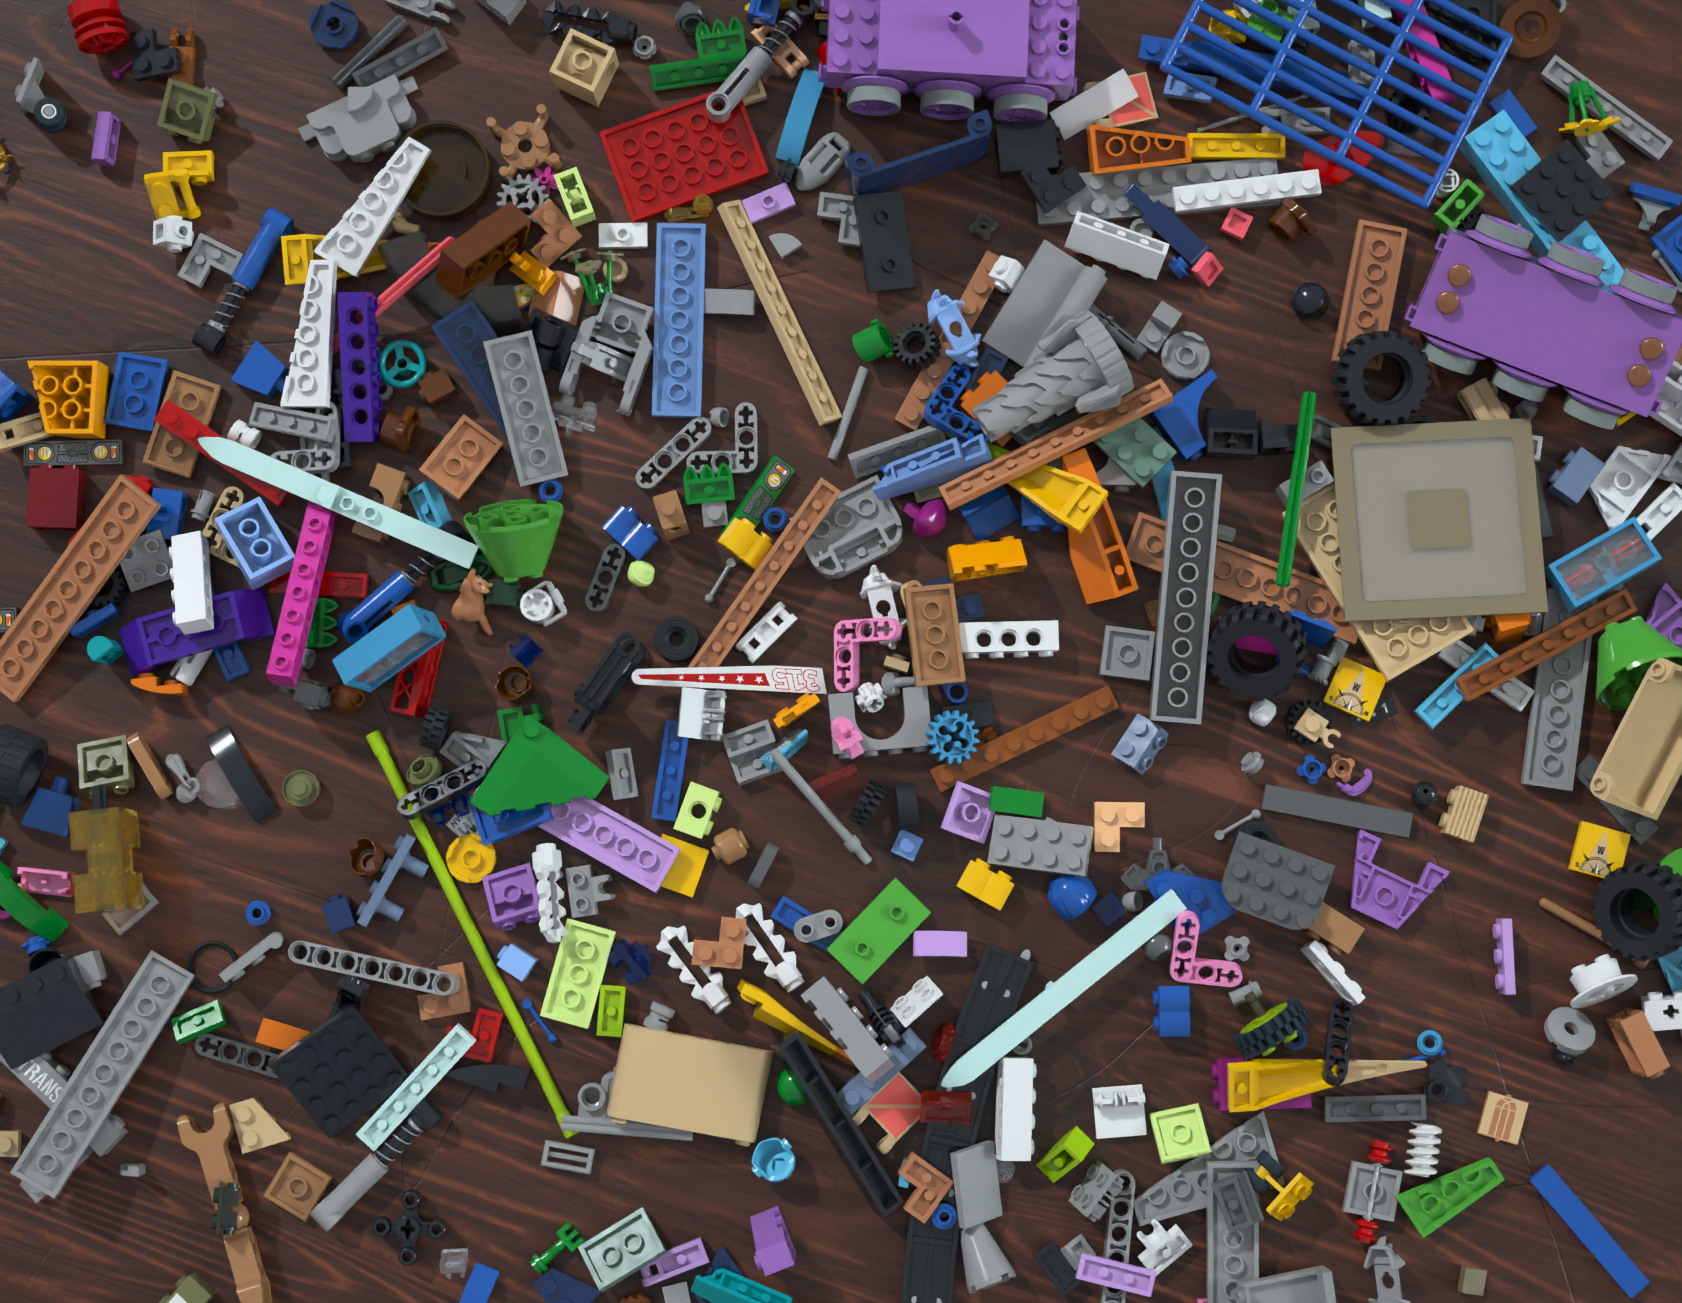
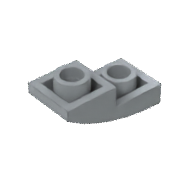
M704 289V314L755 316L756 291Z

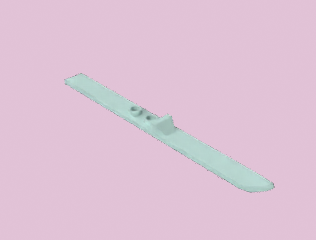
M201 437L197 439L211 457L227 466L467 569H470L479 549L477 545L235 441L221 437Z
M1170 889L1056 982L1050 981L1047 983L1045 990L958 1059L943 1078L941 1086L946 1088L964 1086L975 1080L1168 925L1180 913L1184 912L1187 908L1175 892Z

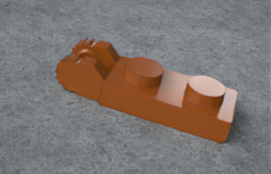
M171 28V46H169V48L176 47L180 49L182 73L168 76V79L174 78L194 85L196 49L194 48L195 32L193 28L186 29V47L179 46L180 32L178 28Z

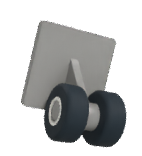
M34 57L32 62H28L23 72L25 79L23 84H19L15 90V102L22 113H33L44 131L49 133L61 132L68 123L67 113L57 99L44 97L39 84L45 70L40 60Z

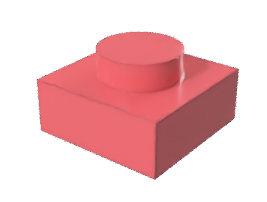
M1231 207L1220 231L1242 241L1253 217Z
M1206 251L1191 270L1202 285L1209 287L1224 268L1212 253Z

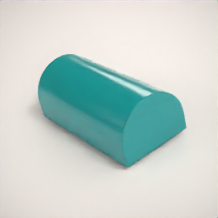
M103 636L92 638L87 645V653L90 658L95 662L105 665L112 664L125 654L124 645L121 642Z

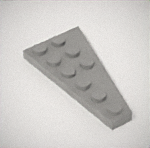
M1261 1110L1210 1146L1211 1154L1190 1159L1134 1198L1133 1208L1138 1225L1143 1226L1150 1224L1153 1219L1160 1221L1206 1208V1161H1257L1256 1157L1262 1150L1267 1151L1278 1161L1264 1111ZM1271 1175L1280 1185H1285L1283 1176L1276 1178ZM1266 1181L1270 1185V1189L1275 1188L1270 1182Z

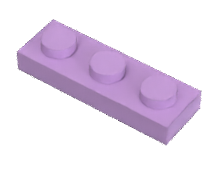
M1495 918L1496 924H1493L1492 927L1493 937L1497 939V949H1494V962L1498 964L1495 986L1496 989H1499V994L1516 995L1512 919Z
M1081 1252L1075 1278L1151 1297L1156 1271Z

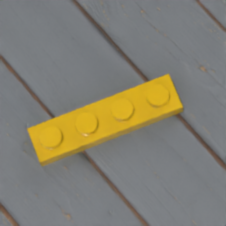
M1187 134L1190 140L1191 160L1285 159V136L1281 134Z

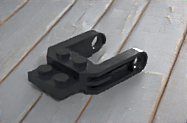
M625 632L618 635L586 682L581 683L575 691L574 696L576 698L574 702L582 708L579 711L577 709L574 710L568 719L570 725L567 728L579 736H582L597 713L603 715L608 710L632 673L643 660L645 648L634 634ZM626 638H629V639L625 640V641L621 644V646H620V643H621L622 640H624V639H626ZM634 644V649L629 653H625L626 648Z

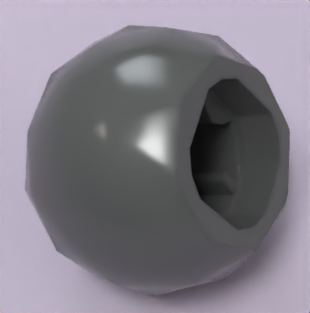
M1160 930L1141 945V949L1148 959L1158 961L1171 953L1173 942L1167 933Z

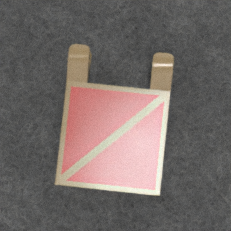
M1142 72L1128 75L1139 97L1108 114V118L1096 120L1093 125L1118 128L1158 119L1147 73ZM1100 82L1086 83L1083 92Z
M898 1072L856 1110L851 1117L856 1125H860L868 1114L875 1119L888 1133L876 1144V1148L882 1154H886L931 1108V1105Z

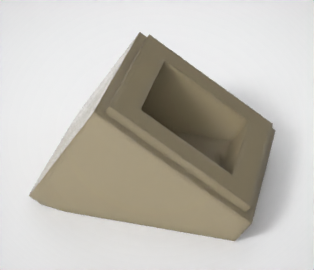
M1461 1265L1457 1291L1464 1294L1483 1296L1487 1270Z

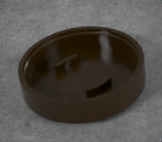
M434 120L416 126L401 139L395 152L408 137L431 150L403 199L414 212L432 220H453L467 215L483 201L491 183V161L483 143L469 128L453 121Z

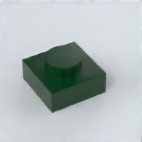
M1634 889L1630 898L1632 911L1657 907L1654 900L1647 893Z

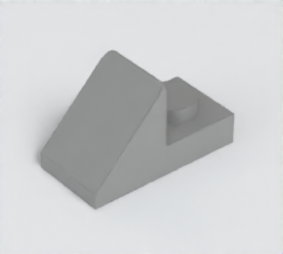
M1161 301L1136 340L1156 355L1182 313Z

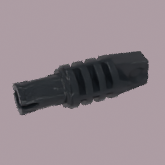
M870 989L863 990L858 995V998L868 1011L869 1021L885 1042L890 1039L900 1049L906 1044V1041L899 1033L903 1029L887 1005L880 1003Z

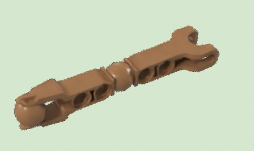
M221 1102L214 1107V1125L208 1132L201 1131L192 1116H179L177 1126L181 1142L185 1147L198 1154L212 1202L214 1187H219L220 1181L223 1182V1187H227L228 1182H237L238 1188H240L238 1206H228V1211H238L237 1230H234V1235H223L240 1302L273 1303L270 1281L266 1275L251 1225L247 1226L249 1212L240 1203L244 1200L229 1149V1140L235 1132L229 1105ZM213 1203L215 1210H217L218 1203Z

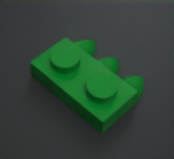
M735 16L729 23L728 31L724 23L719 19H716L714 22L712 33H710L708 26L703 21L699 22L695 35L699 58L745 52V55H747L744 29L741 22Z
M724 462L719 466L717 476H715L712 468L707 464L702 468L700 478H698L696 471L691 466H688L683 476L686 505L736 499L733 474Z
M317 598L306 648H326L338 641L334 635L326 632V630L337 625V621L333 617L326 615V613H330L338 608V604L333 600Z

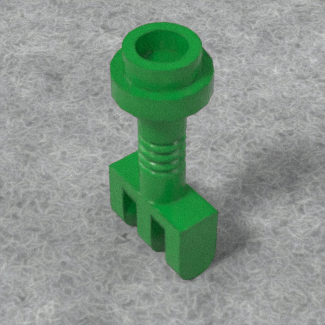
M570 1221L556 1232L560 1240L540 1257L537 1254L532 1256L533 1260L530 1261V1264L539 1274L549 1269L546 1264L563 1249L568 1247L573 1252L585 1241L583 1237L577 1239L575 1243L571 1240L579 1233L577 1229L573 1230L569 1235L566 1234L565 1231L569 1230L572 1226Z

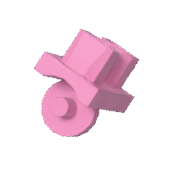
M844 716L835 718L831 723V732L833 733L831 736L841 751L845 749L851 759L864 753L859 743L863 737L855 725Z

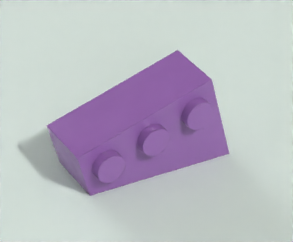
M776 1206L750 1216L756 1248L754 1260L758 1270H763L765 1276L795 1265L796 1252L779 1207Z

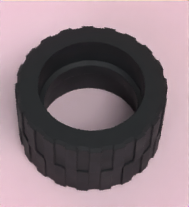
M9 724L0 726V803L12 808H18L30 798L37 787L45 769L49 748L45 738Z

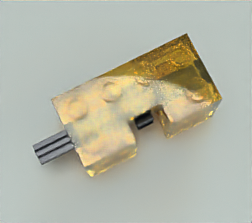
M107 785L91 787L93 810L68 813L71 850L87 853L88 874L73 876L76 914L98 916L145 910L143 875L141 872L133 871L131 849L140 848L138 811L122 807L108 808Z

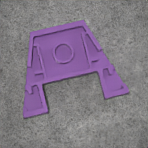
M1360 829L1357 834L1350 908L1387 926L1398 929L1419 907L1418 905L1434 891V888L1449 875L1450 871L1427 862L1417 884L1372 864V859L1381 839Z

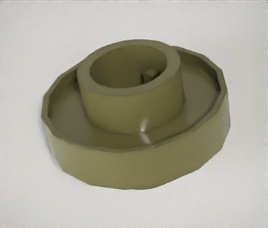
M432 754L422 755L413 761L408 768L407 780L414 788L418 789L439 778L442 772V763Z
M305 770L293 771L287 775L282 786L285 799L292 805L300 807L308 806L315 802L321 789L317 777Z

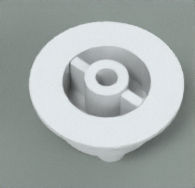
M1609 954L1602 955L1594 960L1595 963L1585 966V964H1582L1571 970L1573 975L1569 980L1579 994L1572 999L1570 1005L1572 1008H1583L1608 1000L1633 986L1638 978L1635 974L1622 975L1617 959L1610 958Z

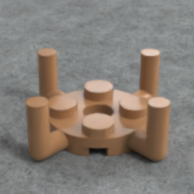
M539 104L536 107L539 116L534 123L518 121L505 130L497 125L493 117H489L486 120L490 132L502 139L501 152L509 166L500 167L499 173L502 180L506 183L509 182L508 178L514 177L517 170L527 172L528 170L540 168L544 163L556 170L562 166L558 154H550L549 139L542 129L549 118L547 109L543 104ZM524 141L532 143L531 150L526 153L519 150L520 144Z

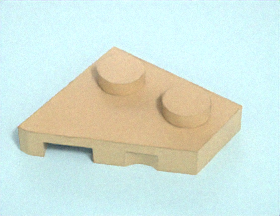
M256 1097L229 1105L242 1154L291 1139L290 1134L280 1127L276 1122L277 1120L264 1109Z

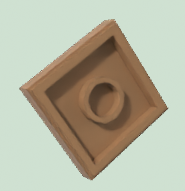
M290 1151L263 1197L307 1222L311 1216L309 1213L319 1203L333 1176Z

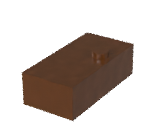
M508 202L486 219H480L473 228L441 250L435 281L455 299L460 298L510 262L509 258L514 252L519 255L525 251L532 219L512 202Z

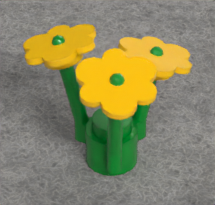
M1580 81L1569 86L1570 95L1567 96L1569 102V123H1565V128H1559V133L1570 132L1574 133L1577 137L1591 136L1594 132L1600 133L1605 129L1611 128L1622 119L1621 117L1615 119L1613 116L1607 117L1596 96L1595 88H1590L1588 81ZM1590 98L1602 118L1601 122L1588 119L1586 104L1590 103ZM1575 105L1580 106L1583 119L1580 123L1575 122Z

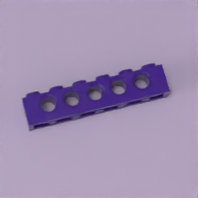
M337 292L345 442L379 441L383 422L380 421V411L382 410L383 402L379 396V386L381 385V374L378 372L380 349L377 347L376 338L379 335V325L376 322L375 312L378 310V300L374 292ZM358 311L363 314V321L361 323L356 320V313ZM359 336H362L364 339L363 348H360L357 344ZM360 361H363L366 369L364 373L360 372L358 368ZM362 385L366 388L367 391L365 398H363L359 392V389ZM362 410L368 415L366 423L362 421L360 416Z

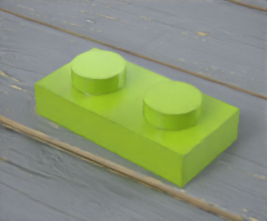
M601 984L596 1035L622 1037L626 986Z

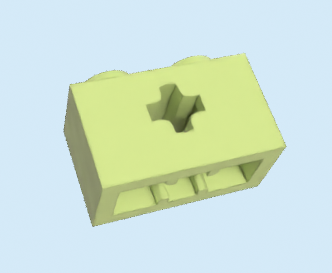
M577 167L553 175L573 226L577 227L596 220Z

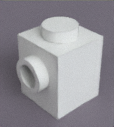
M1001 255L988 276L995 282L993 285L998 290L1011 294L1026 269L1017 260Z

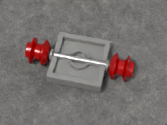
M1374 1140V1144H1368L1373 1148V1151L1366 1156L1372 1161V1164L1351 1160L1342 1207L1344 1212L1363 1215L1362 1218L1354 1221L1358 1225V1231L1352 1232V1234L1357 1236V1241L1371 1243L1372 1239L1377 1240V1237L1373 1235V1231L1378 1229L1379 1226L1376 1222L1371 1221L1373 1218L1394 1222L1397 1200L1394 1196L1399 1194L1403 1174L1400 1170L1383 1167L1382 1164L1392 1162L1387 1155L1389 1151L1394 1149L1389 1147V1142Z

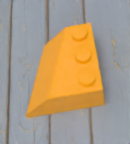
M27 361L29 369L32 370L34 378L32 382L39 397V409L46 434L77 439L106 438V423L104 421L108 404L109 366L99 361Z

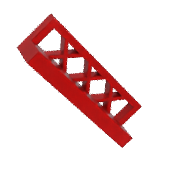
M438 619L446 634L449 623ZM445 639L397 673L389 711L424 719L430 707ZM412 669L415 674L414 681L407 685L405 675ZM404 694H407L409 697L407 709L398 708L400 697Z

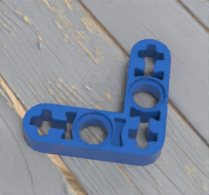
M956 364L950 368L927 402L923 416L928 423L953 438L956 437L962 443L974 438L977 434H983L987 442L988 439L978 422L953 408L971 377L968 367ZM959 374L963 375L955 385L953 383L955 377ZM949 390L953 393L954 397L946 399L941 395V391ZM939 403L941 405L939 413L933 415L931 412L936 409ZM958 420L962 423L963 427L955 429L950 425V421ZM969 427L970 430H968L967 435L964 434L965 431H966V428Z

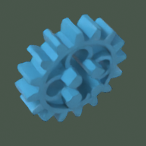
M948 710L943 712V717L939 714L934 716L936 723H928L932 730L925 732V735L930 737V741H927L925 744L928 746L932 745L933 748L929 753L930 755L937 753V761H942L945 758L947 765L952 764L953 760L955 764L962 763V758L964 760L970 759L968 752L974 753L977 751L973 744L980 742L979 739L974 738V734H977L979 730L972 729L975 723L974 720L966 721L968 714L965 713L959 717V710L953 711L952 714ZM956 723H959L961 730L954 733L953 738L955 740H964L965 747L962 748L959 741L950 742L952 738L950 735H941L939 733L940 726L944 728L943 732L945 734H949L957 730ZM947 742H950L947 745L949 751L945 752L943 749V745Z

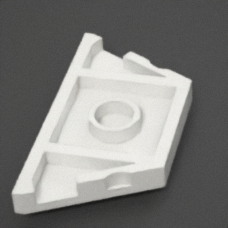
M1623 446L1615 447L1604 462L1605 466L1588 488L1609 530L1625 521L1672 458L1670 455L1649 453V451L1633 450Z

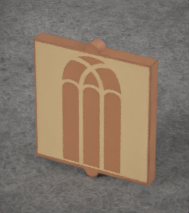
M1487 1091L1476 1133L1494 1138L1496 1142L1501 1140L1518 1145L1529 1103L1512 1098L1510 1094L1502 1095Z

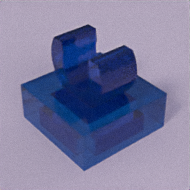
M519 634L518 638L520 641L515 646L509 645L511 650L509 653L527 668L543 649L529 636Z

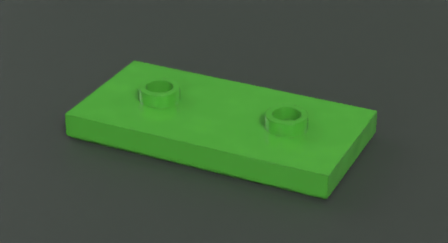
M894 878L826 951L863 985L931 912L904 885Z

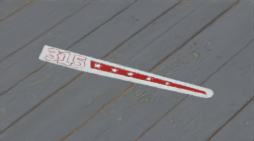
M793 666L636 669L632 673L633 682L639 685L827 694L822 668Z

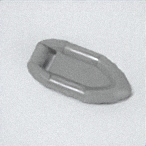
M837 132L828 133L822 137L800 162L796 173L797 189L800 191L812 190L829 181L845 163V156L850 154V142ZM833 141L841 148V150L838 151L830 143Z

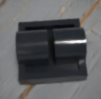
M535 307L531 312L525 332L532 330L541 369L549 370L551 368L562 373L565 370L571 353L570 349L573 342H575L579 327Z

